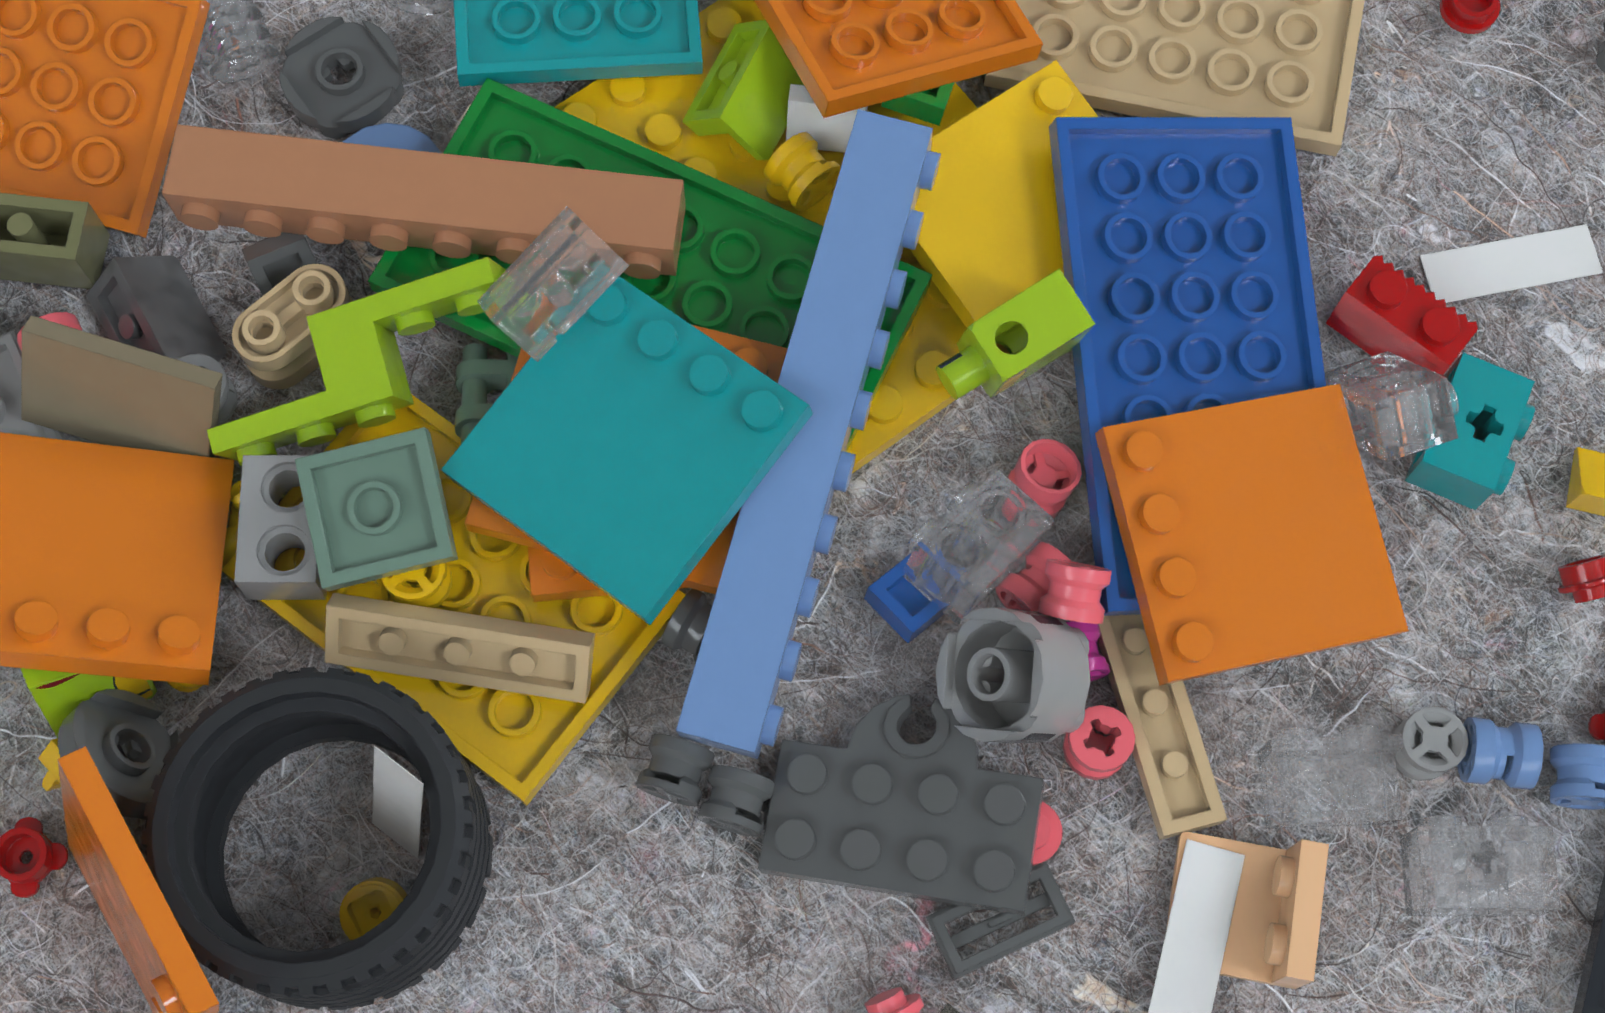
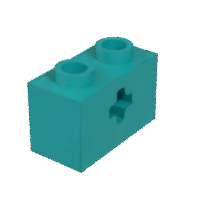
M1463 352L1444 376L1405 481L1473 510H1476L1492 493L1500 496L1507 487L1515 468L1516 462L1507 458L1513 440H1522L1535 413V407L1527 404L1535 381ZM1477 430L1476 438H1473L1474 432Z

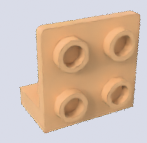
M1183 832L1178 837L1167 925L1187 839L1243 854L1245 858L1220 975L1291 989H1297L1314 982L1329 844L1301 839L1285 850L1198 833Z

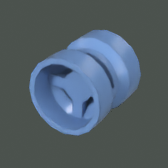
M1468 717L1463 725L1467 730L1469 744L1465 757L1458 764L1460 779L1466 783L1483 785L1491 779L1503 780L1510 788L1533 789L1539 780L1543 762V738L1539 726L1530 723L1514 722L1508 728L1498 727L1490 719Z

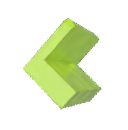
M766 20L734 25L682 120L697 136L728 133L756 160H768L771 157L787 127L790 84L804 85Z

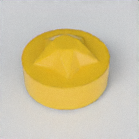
M383 877L366 879L351 888L344 896L339 911L341 927L350 940L361 937L387 919L407 896L406 891L395 881Z

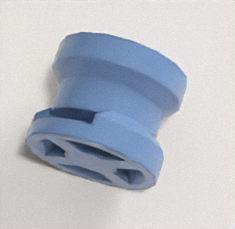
M1573 743L1550 748V763L1557 770V781L1550 787V803L1574 809H1605V746Z

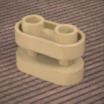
M323 264L302 266L238 316L232 329L233 344L257 382L270 389H286L298 384L319 367L306 317L353 301L342 277L336 270Z

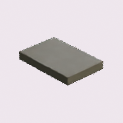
M30 316L22 329L21 420L104 445L215 458V455L212 453L207 429L218 426L223 374L39 317Z

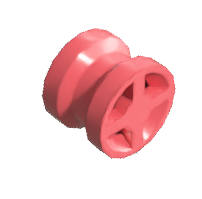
M1047 559L1045 574L1049 578L1050 584L1048 593L1040 598L1038 612L1064 620L1103 624L1105 609L1100 603L1102 589L1110 585L1112 570L1079 562Z
M1104 705L1088 707L1085 709V717L1081 726L1074 732L1066 733L1064 736L1063 752L1066 762L1074 772L1083 778L1093 780L1109 778L1121 769L1134 750L1135 734L1133 725L1125 714L1114 707ZM1093 727H1095L1098 732H1103L1106 735H1111L1104 737L1101 734L1095 733Z

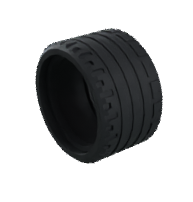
M315 667L300 668L299 671L288 672L284 670L275 672L271 679L264 681L256 678L247 682L245 687L236 692L231 690L221 696L222 702L211 708L208 706L198 715L199 719L191 727L187 726L178 736L181 741L177 744L174 751L169 749L162 762L165 764L160 774L155 775L151 785L154 793L152 802H146L144 812L146 823L145 830H142V845L147 848L148 855L144 859L197 961L217 975L246 989L282 1003L319 1010L320 1007H328L331 1010L363 1007L374 1004V999L379 996L389 999L424 980L421 974L429 968L434 971L439 968L453 950L455 951L463 941L459 936L465 926L472 927L481 903L483 904L487 890L482 886L484 879L491 875L493 837L488 833V826L491 825L489 811L487 810L482 790L474 778V774L444 729L428 711H423L418 702L409 695L397 690L394 686L384 681L378 684L373 681L370 675L359 672H346L343 669L330 667L327 672H319ZM346 740L368 743L402 756L420 774L429 801L430 836L424 864L409 894L387 919L363 936L338 946L297 952L264 945L249 932L234 909L225 881L224 847L230 821L244 794L265 770L287 755L318 743Z

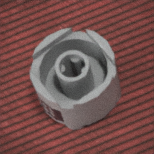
M990 607L971 611L963 617V619L969 620L961 626L957 634L948 633L941 644L935 669L937 696L943 709H952L955 719L962 725L954 726L963 735L982 742L1038 743L1053 741L1061 734L1072 733L1081 726L1085 717L1084 708L1091 681L1088 660L1089 641L1085 633L1080 629L1070 627L1063 619L1044 615L1038 611Z

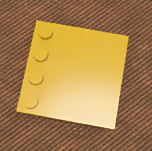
M1057 60L932 136L931 151L941 153V158L932 191L920 188L914 210L924 212V218L915 250L910 249V251L924 270L932 274V281L966 327L1059 268L1064 274L1049 126L1056 117H1098V115ZM996 343L1002 352L1010 354L1003 345Z

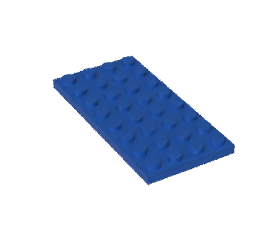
M1056 117L1049 126L1064 276L1095 322L1091 330L1072 348L1094 562L1095 566L1112 570L1110 585L1102 589L1100 603L1105 609L1104 616L1139 615L1141 612L1095 433L1106 426L1326 386L1291 117Z

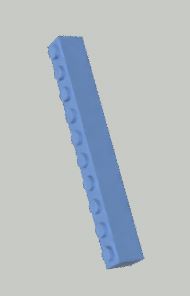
M860 109L857 111L778 380V384L808 403L813 415L741 507L676 728V732L681 738L755 759L759 757L762 744L772 747L775 744L784 707L773 704L780 680L792 682L797 669L802 643L793 641V634L799 615L810 618L813 612L820 586V579L810 577L817 552L829 554L836 531L838 516L830 515L828 511L834 490L847 491L856 454L846 452L852 428L864 430L872 403L873 393L864 391L863 388L869 367L881 370L884 362L890 332L881 330V325L886 308L898 310L902 299L907 272L898 270L903 248L915 250L919 239L924 212L914 209L920 188L932 191L936 179L941 153L931 151L933 128Z

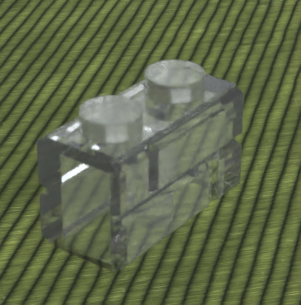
M566 206L477 302L499 329L538 362L557 342L556 336L558 334H565L629 265L578 215Z

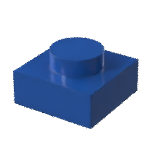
M913 551L867 588L864 599L907 643H910L954 606L958 595Z

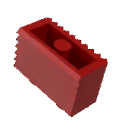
M1383 255L1373 256L1341 297L1326 321V324L1425 395L1431 391L1478 330L1476 321L1468 322L1466 314L1457 315L1456 307H1446L1445 299L1436 300L1435 292L1426 293L1424 284L1415 285L1414 277L1405 278L1403 270L1394 271L1393 263H1384Z

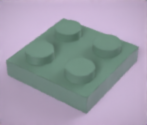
M425 427L295 459L322 589L332 591L458 560L431 434Z

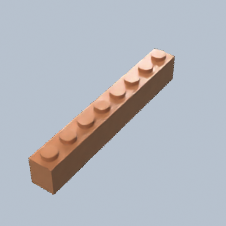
M177 124L162 195L178 221L199 230L211 231L221 225L244 228L246 231L261 237H278L281 235V232L307 235L312 240L324 244H340L344 239L370 242L373 246L387 251H403L407 246L433 249L436 253L450 258H466L470 253L496 256L499 260L513 265H528L533 260L554 262L576 272H591L597 267L603 268L605 266L608 269L622 270L625 274L639 279H654L659 277L660 274L676 276L686 209L684 183L680 179Z

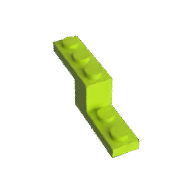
M485 257L307 316L326 391L207 429L212 453L236 460L242 466L243 455H277V448L298 442L299 447L316 446L337 437L336 429L357 423L360 428H368L394 420L396 418L395 410L414 404L394 332L397 331L398 335L401 336L419 334L435 327V318L458 312L460 316H471L494 308L496 306L494 299L512 293L506 269L489 257Z

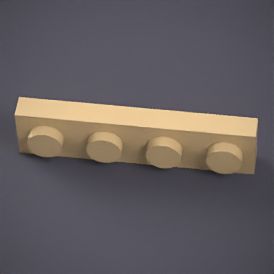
M333 593L326 605L325 663L586 703L591 685L595 633Z
M1141 614L1104 616L1103 624H1099L1101 636L1098 639V644L1102 656L1106 658V662L1109 664L1110 673L1108 676L1119 711L1125 714L1133 725L1135 744L1132 753L1159 840L1178 836L1183 832H1193L1223 824L1227 820V816L1184 682L1180 681L1159 686Z

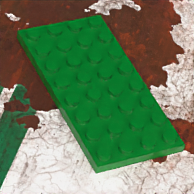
M486 78L446 146L444 154L683 180L686 209L676 276L660 274L659 277L654 279H639L625 274L622 270H609L689 324L788 348L824 226ZM407 246L403 251L385 250L368 282L372 291L379 293L489 257L506 269L512 293L494 299L496 306L486 312L471 316H460L458 312L435 318V320L518 357L541 287L580 296L602 268L597 267L591 272H576L562 267L559 263L533 260L528 265H513L499 260L496 256L470 253L466 258H450L436 253L433 249ZM901 260L898 270L906 271L907 279L898 310L887 307L881 325V330L890 332L884 362L881 370L869 367L863 388L864 391L873 393L872 401L931 285L932 274ZM852 428L846 452L848 451L858 429Z

